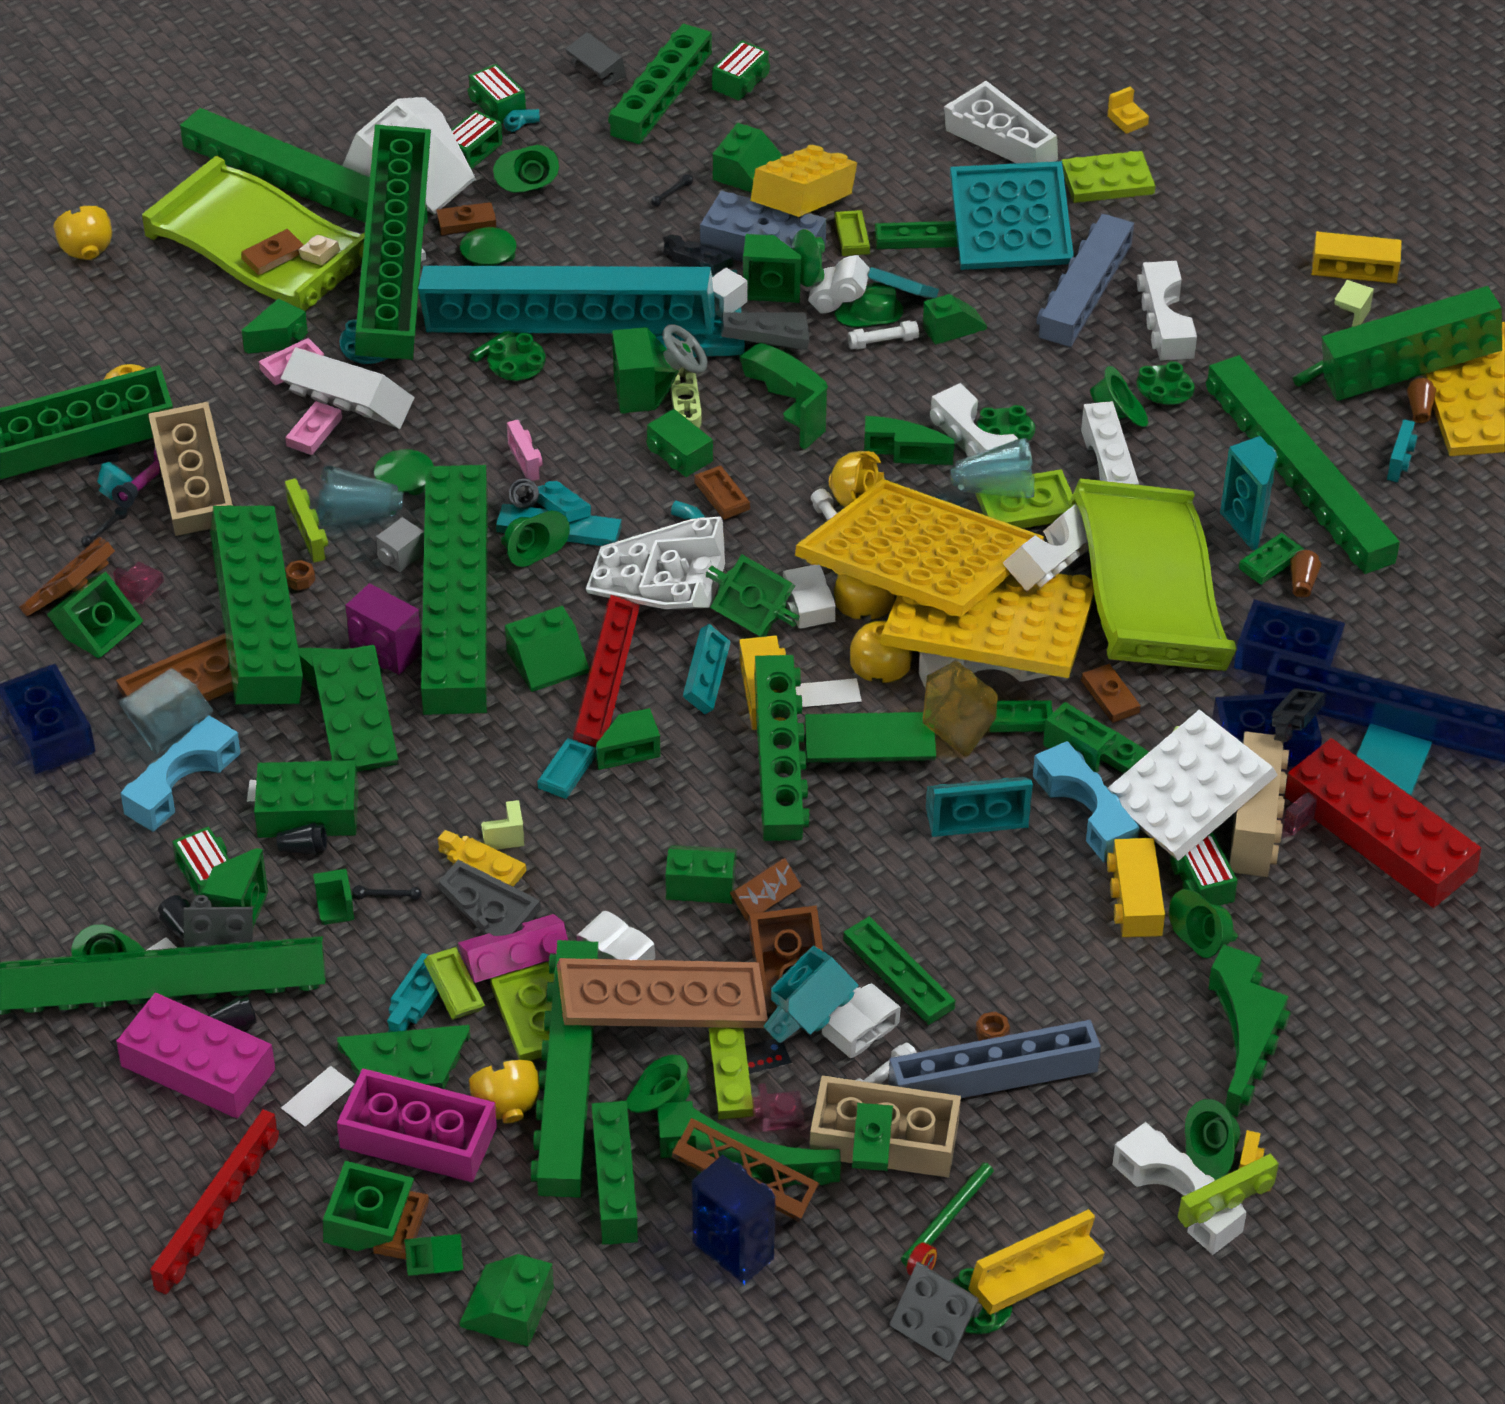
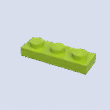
M296 478L285 481L287 504L313 563L325 560L324 547L328 546L325 530L318 528L319 519L316 510L309 508L310 499L307 490H301Z
M709 1028L718 1120L753 1117V1102L744 1029Z
M1270 1153L1181 1197L1178 1219L1185 1228L1197 1222L1204 1223L1211 1219L1215 1213L1227 1207L1229 1209L1237 1207L1249 1196L1267 1192L1275 1184L1279 1163Z

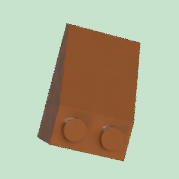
M817 905L749 914L748 926L754 962H759L767 1014H773L777 1009V1006L771 1000V987L813 945L823 951Z

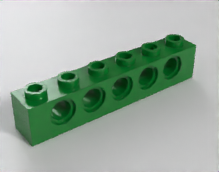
M683 23L676 32L672 33L667 44L659 49L655 59L647 64L645 71L640 77L635 79L630 90L623 94L618 105L610 110L608 115L610 136L641 144L712 54V32Z
M794 655L755 656L754 684L763 841L802 840L803 828H809V808H803L802 799H807L808 785L807 779H801V770H806L805 751H799V742H804V723H798L797 714H802V695H796V687L801 686L800 667H794ZM779 689L784 692L776 693L773 690ZM776 717H782V718H785L786 720H784V721H778V720H776V719H774V718H776ZM778 745H784V746H786V747H788V748H786V749H779V748H777L776 746H778ZM785 773L789 777H780L777 774ZM780 802H789V803L792 804V805H790V806H782V805H780L779 803H780Z

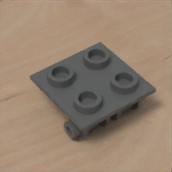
M205 895L196 896L191 903V907H184V947L253 942V907H211V902Z
M917 1262L890 1322V1326L948 1362H951L971 1316L976 1318L982 1310V1305L978 1303L979 1298Z

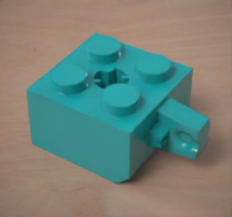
M813 945L771 987V1000L777 1006V1009L763 1027L779 1043L800 1028L811 1035L814 1031H819L827 1025L830 1020L829 1015L838 1006L846 1005L853 998L854 990L859 985L830 955Z

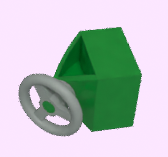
M674 324L666 326L663 330L665 346L647 327L612 330L613 376L620 414L656 410L669 392L679 373V369L682 367L695 374H701L707 369V358L704 350L687 330ZM672 333L677 334L685 341H680L672 336ZM693 351L695 352V354H696V356H697V358H698V362L696 361L695 357L693 356Z

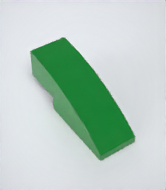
M758 343L739 356L745 377L765 381L768 392L796 399V381L803 375L828 388L827 382L812 369L773 346Z
M865 415L864 451L874 452L875 454L894 455L893 463L953 465L954 439L928 427L908 421Z

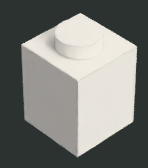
M725 268L712 277L716 315L722 318V313H733L747 303V280L741 275Z

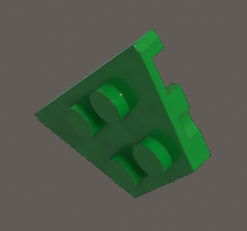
M470 1025L337 1037L338 1050L349 1059L352 1069L358 1077L363 1068L444 1089L450 1079V1071L456 1067L460 1059V1051L465 1041L468 1042L471 1037Z

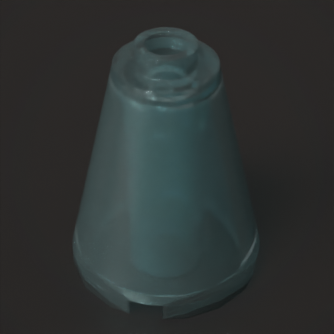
M1019 438L956 461L955 467L951 468L952 485H958L959 491L1027 499L1034 497L1035 481L1031 469L1033 461L1028 439Z
M324 465L320 480H324L326 483L323 484L322 490H319L318 502L319 521H322L321 526L394 516L397 509H402L403 492L398 491L397 485L335 466Z

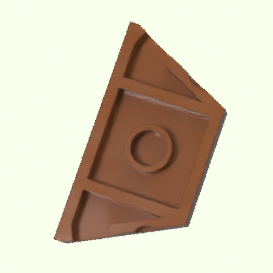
M98 537L21 604L19 608L27 617L58 597L62 598L71 590L73 592L78 591L88 583L86 577L90 573L96 574L109 564L107 558L115 550L108 541Z

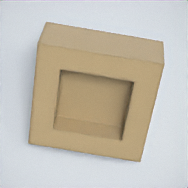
M320 235L311 238L309 242L299 249L301 259L319 265L325 264L341 251L338 241Z

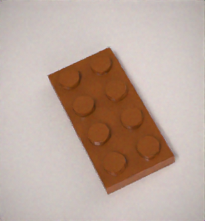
M225 633L116 680L117 689L145 728L233 691Z

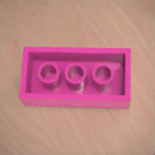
M156 992L116 1041L122 1067L236 1119L240 1117L276 1070L272 1044Z
M363 1068L337 1121L339 1145L342 1149L472 1183L497 1128L495 1102Z

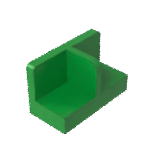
M804 375L796 381V402L784 412L783 418L800 428V447L806 450L826 432L827 388Z
M1064 702L1045 721L1043 745L1050 749L1068 741L1076 751L1083 755L1086 764L1091 770L1098 772L1100 756L1116 741L1117 732Z

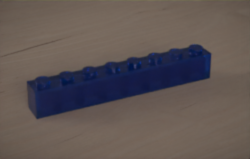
M1274 652L1266 676L1263 700L1280 704L1294 688L1325 693V705L1317 714L1369 727L1370 724L1385 727L1430 741L1435 745L1505 763V711Z

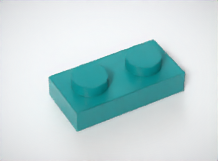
M1403 419L1390 459L1387 480L1399 482L1402 471L1408 472L1412 457L1411 454H1408V451L1414 453L1418 435L1413 434L1415 425L1413 421Z
M549 481L545 485L537 486L539 496L536 502L548 511L552 510L562 513L567 517L568 522L591 516V505L566 488L562 483Z

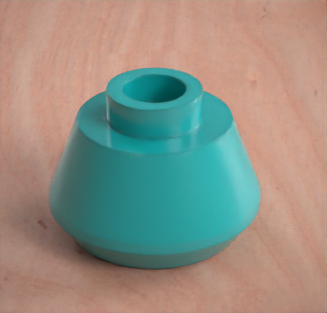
M111 462L103 463L97 479V483L101 485L98 491L113 501V488L117 485H123L125 482H131L134 478Z

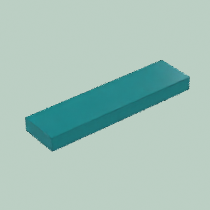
M502 504L496 523V532L505 533L506 528L514 519L519 517L531 518L548 510L533 507L523 509L510 504ZM591 515L590 517L570 521V534L567 542L596 546L617 542L622 528V519Z

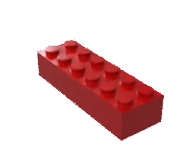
M1333 738L1326 741L1287 773L1286 799L1433 909L1477 872L1482 847Z

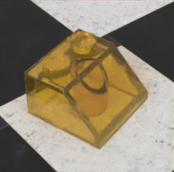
M954 660L927 675L923 724L961 755L967 757L996 719L998 694L993 688L977 678L970 669L965 668L957 660Z

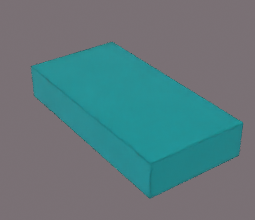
M567 738L538 779V789L567 799L596 757V748Z

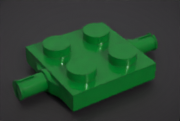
M741 554L735 566L727 573L720 571L714 566L708 568L718 576L707 571L706 577L720 584L718 594L710 608L759 637H766L773 623L778 619L791 625V627H794L797 623L787 616L799 621V615L785 608L786 601L796 586L792 582Z

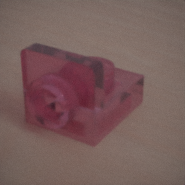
M139 561L128 572L120 568L113 572L115 584L124 596L140 604L164 582L162 572Z
M766 1083L758 1084V1097H752L754 1118H761L763 1132L804 1127L805 1117L800 1091L767 1094Z

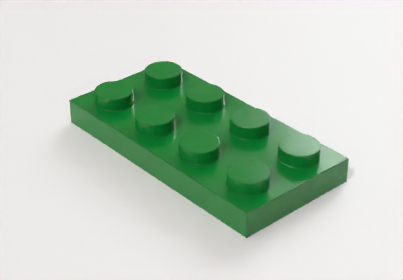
M375 645L312 655V664L331 760H356L357 772L398 765V755Z

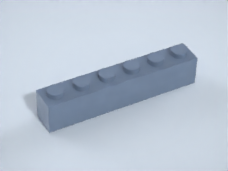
M1102 213L1098 222L1092 223L1087 240L1081 241L1078 255L1071 258L1067 273L1062 274L1059 278L1057 290L1051 291L1046 308H1041L1038 313L1036 324L1040 325L1039 338L1072 347L1132 245L1134 222Z
M1091 1020L892 1057L889 1060L888 1084L890 1086L958 1095L961 1098L1098 1072L1101 1046Z

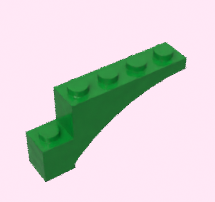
M1223 944L1211 968L1208 989L1214 991L1218 996L1228 1017L1233 1034L1236 1054L1235 1074L1228 1089L1225 1107L1231 1115L1237 1117L1243 1104L1246 1106L1250 1105L1256 1088L1253 1086L1255 1079L1261 1081L1267 1067L1265 1058L1267 1054L1273 1056L1279 1041V1036L1276 1034L1279 1029L1283 1031L1286 1029L1291 1011L1286 1010L1289 996L1261 986L1264 973L1259 972L1261 957Z
M692 1101L664 1103L657 1108L660 1158H672V1153L678 1141L681 1139L690 1119L693 1118L801 1173L820 1185L840 1182V1149L812 1150L763 1142L720 1125L695 1109ZM694 1129L687 1144L702 1152L712 1149L708 1135ZM714 1139L716 1147L725 1145ZM729 1148L718 1152L721 1162L733 1168L744 1165L739 1151ZM746 1155L748 1164L756 1161ZM762 1164L750 1168L752 1177L766 1185L776 1182L770 1167ZM697 1170L699 1191L710 1190L718 1192L724 1189H733ZM778 1172L780 1180L788 1178V1176ZM792 1181L786 1184H782V1186L791 1187L801 1183L797 1181Z

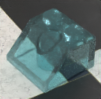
M170 668L119 701V705L155 754H158L187 735L194 725L199 724L208 715L211 716L214 711L196 685L173 668Z

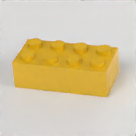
M808 145L807 148L794 151V153L787 156H781L780 159L767 162V164L756 168L750 201L798 217L852 194L857 162L849 160L845 154H831L823 151L824 149L820 146Z

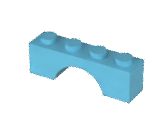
M210 715L199 724L194 725L186 736L178 743L173 744L156 762L151 763L146 771L137 779L125 786L124 790L120 793L124 814L154 832L175 813L171 789L177 781L188 774L200 771L220 773L241 754L238 732Z
M1068 741L1035 755L1033 777L1050 798L1067 797L1075 799L1086 805L1093 815L1088 819L1086 842L1103 862L1107 861V853L1113 852L1114 839L1138 838V833L1140 832L1138 824L1122 807L1117 795L1107 789L1100 775L1091 770L1086 764L1083 755L1076 751Z

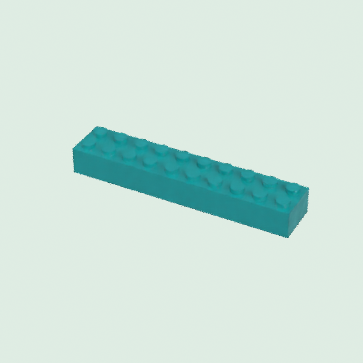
M423 266L418 287L426 332L612 333V330L647 327L653 334H663L666 326L674 324L684 328L690 334H712L716 312L711 267Z

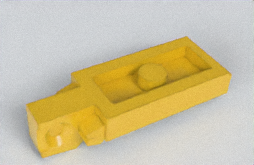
M444 830L437 838L438 851L447 855V859L453 865L457 860H460L512 887L526 873L525 863L468 836L460 838L459 835Z

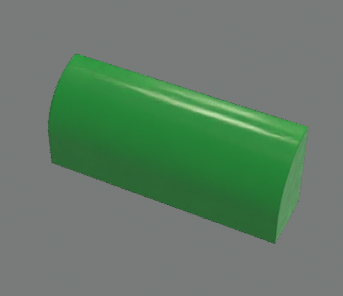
M934 712L805 714L806 763L936 760Z

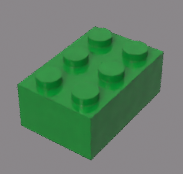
M356 760L257 763L254 814L258 838L277 837L278 832H284L313 822L317 825H324L327 836H351L357 834L358 777Z

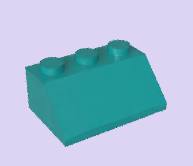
M1261 436L1229 447L1220 514L1252 551L1258 549L1267 521L1271 489L1274 482V469L1277 461V454L1274 448L1268 445Z
M1025 777L927 786L926 812L932 837L1029 828L1032 780Z

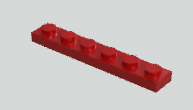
M613 595L610 596L607 602L572 740L596 748L597 742L610 727L640 605Z
M262 1109L150 1269L154 1290L167 1295L172 1286L182 1280L186 1266L193 1256L196 1257L201 1253L205 1239L212 1229L219 1227L224 1212L230 1203L237 1201L243 1184L249 1176H253L257 1172L266 1151L273 1149L276 1145L279 1131L277 1130L274 1113Z

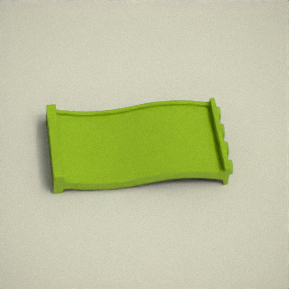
M218 156L213 157L142 214L146 237L154 240L158 236H162L188 246L254 290L275 300L279 298L304 311L315 305L321 297L331 291L340 281L362 264L365 232L363 234L355 233L330 223L268 182L244 171L227 167L225 160ZM285 229L291 231L304 245L311 238L320 235L338 241L341 250L323 265L303 260L298 255L259 276L241 259V251Z
M1079 479L1070 501L1071 504L1078 505L1086 530L1097 609L1109 643L1106 649L1108 659L1221 671L1227 670L1237 648L1234 640L1227 639L1218 615L1206 539L1199 516L1193 505L1194 491Z

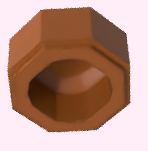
M298 560L290 562L285 568L287 584L292 589L302 590L310 588L315 581V573L311 563Z
M998 1012L983 1013L977 1020L975 1031L978 1041L1009 1035L1010 1026L1007 1017Z

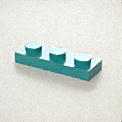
M710 624L700 628L682 696L703 714L714 710L731 643L730 640Z

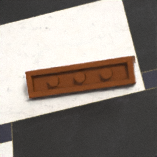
M693 1118L690 1119L672 1153V1158L797 1222H800L819 1184ZM694 1129L708 1135L712 1149L702 1152L687 1144ZM714 1139L725 1145L716 1147ZM733 1148L740 1152L744 1165L733 1168L721 1162L718 1152ZM746 1155L756 1161L748 1164ZM762 1164L770 1167L776 1182L766 1185L752 1177L750 1168ZM778 1172L788 1176V1178L780 1180ZM797 1181L809 1188L802 1202H799L784 1193L782 1184Z

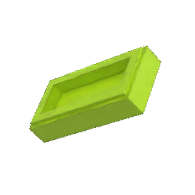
M862 210L834 212V222L842 256L870 254V244Z
M456 947L428 955L424 959L426 968L452 1020L479 1012L484 1008L485 1004Z

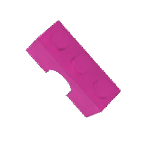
M552 914L522 923L523 929L512 934L493 936L488 933L458 942L461 958L473 982L476 983L549 961L550 953H556L557 940H568L564 921Z

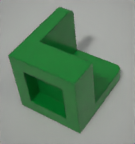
M340 869L313 874L321 924L327 925L354 920L353 902L347 870Z
M461 1234L405 1239L408 1276L463 1270Z

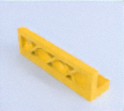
M1088 1209L976 1261L968 1290L972 1295L979 1298L978 1302L991 1315L1102 1262L1105 1252L1089 1235L1096 1216Z

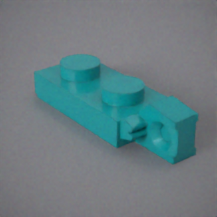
M421 954L391 997V1005L388 1009V1013L391 1015L387 1019L389 1024L388 1032L406 1031L410 1022L416 1024L419 1019H422L439 994L424 963V959L428 954Z

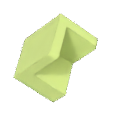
M1347 280L1335 297L1334 304L1338 305L1341 309L1354 313L1352 325L1354 327L1362 324L1368 315L1374 289Z
M519 800L506 802L507 819L482 822L484 844L496 850L524 846L523 821Z

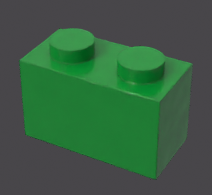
M675 409L647 424V447L652 453L659 455L672 469L677 470L683 476L688 477L713 462V439Z

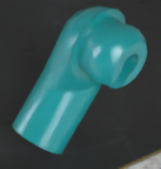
M539 109L511 111L504 119V127L514 132L526 123H540Z
M677 500L671 508V515L686 520L705 517L697 507Z

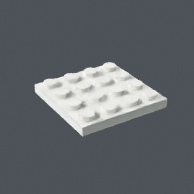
M1198 710L1107 789L1117 795L1122 807L1138 824L1139 828L1150 838H1154L1156 843L1179 861L1278 775L1269 763L1201 710Z

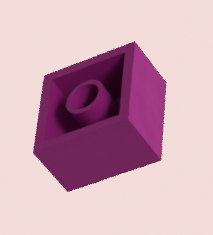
M370 583L345 605L350 649L375 645L379 666L398 675L422 654L419 609Z

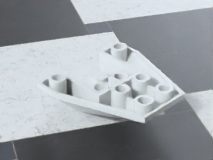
M425 97L396 99L356 133L342 165L370 177L375 124L431 129L426 192L427 212L436 214L437 209H442L476 180L442 112Z
M703 517L690 519L601 546L586 587L587 593L607 598L613 595L633 603L662 609L710 608L719 584L707 578L706 572L708 571L718 576L708 568L714 566L723 572L725 566L722 518Z

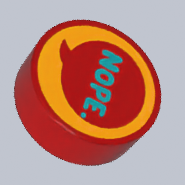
M925 1242L918 1244L908 1259V1275H912L917 1262L933 1270L937 1260V1249Z

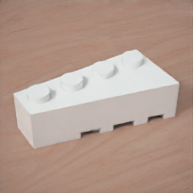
M984 81L944 106L946 131L1015 163L1055 162L1058 160L1057 135L987 81Z
M295 347L281 376V380L290 385L289 390L299 396L305 397L308 394L311 395V398L323 404L329 402L345 411L356 412L364 417L398 429L401 428L415 398L383 374Z

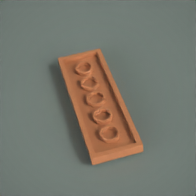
M560 958L557 964L564 1025L764 1028L763 1026L768 1021L759 962Z

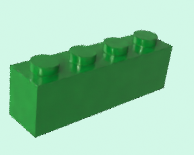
M627 1101L591 1103L602 1245L638 1242L637 1209Z

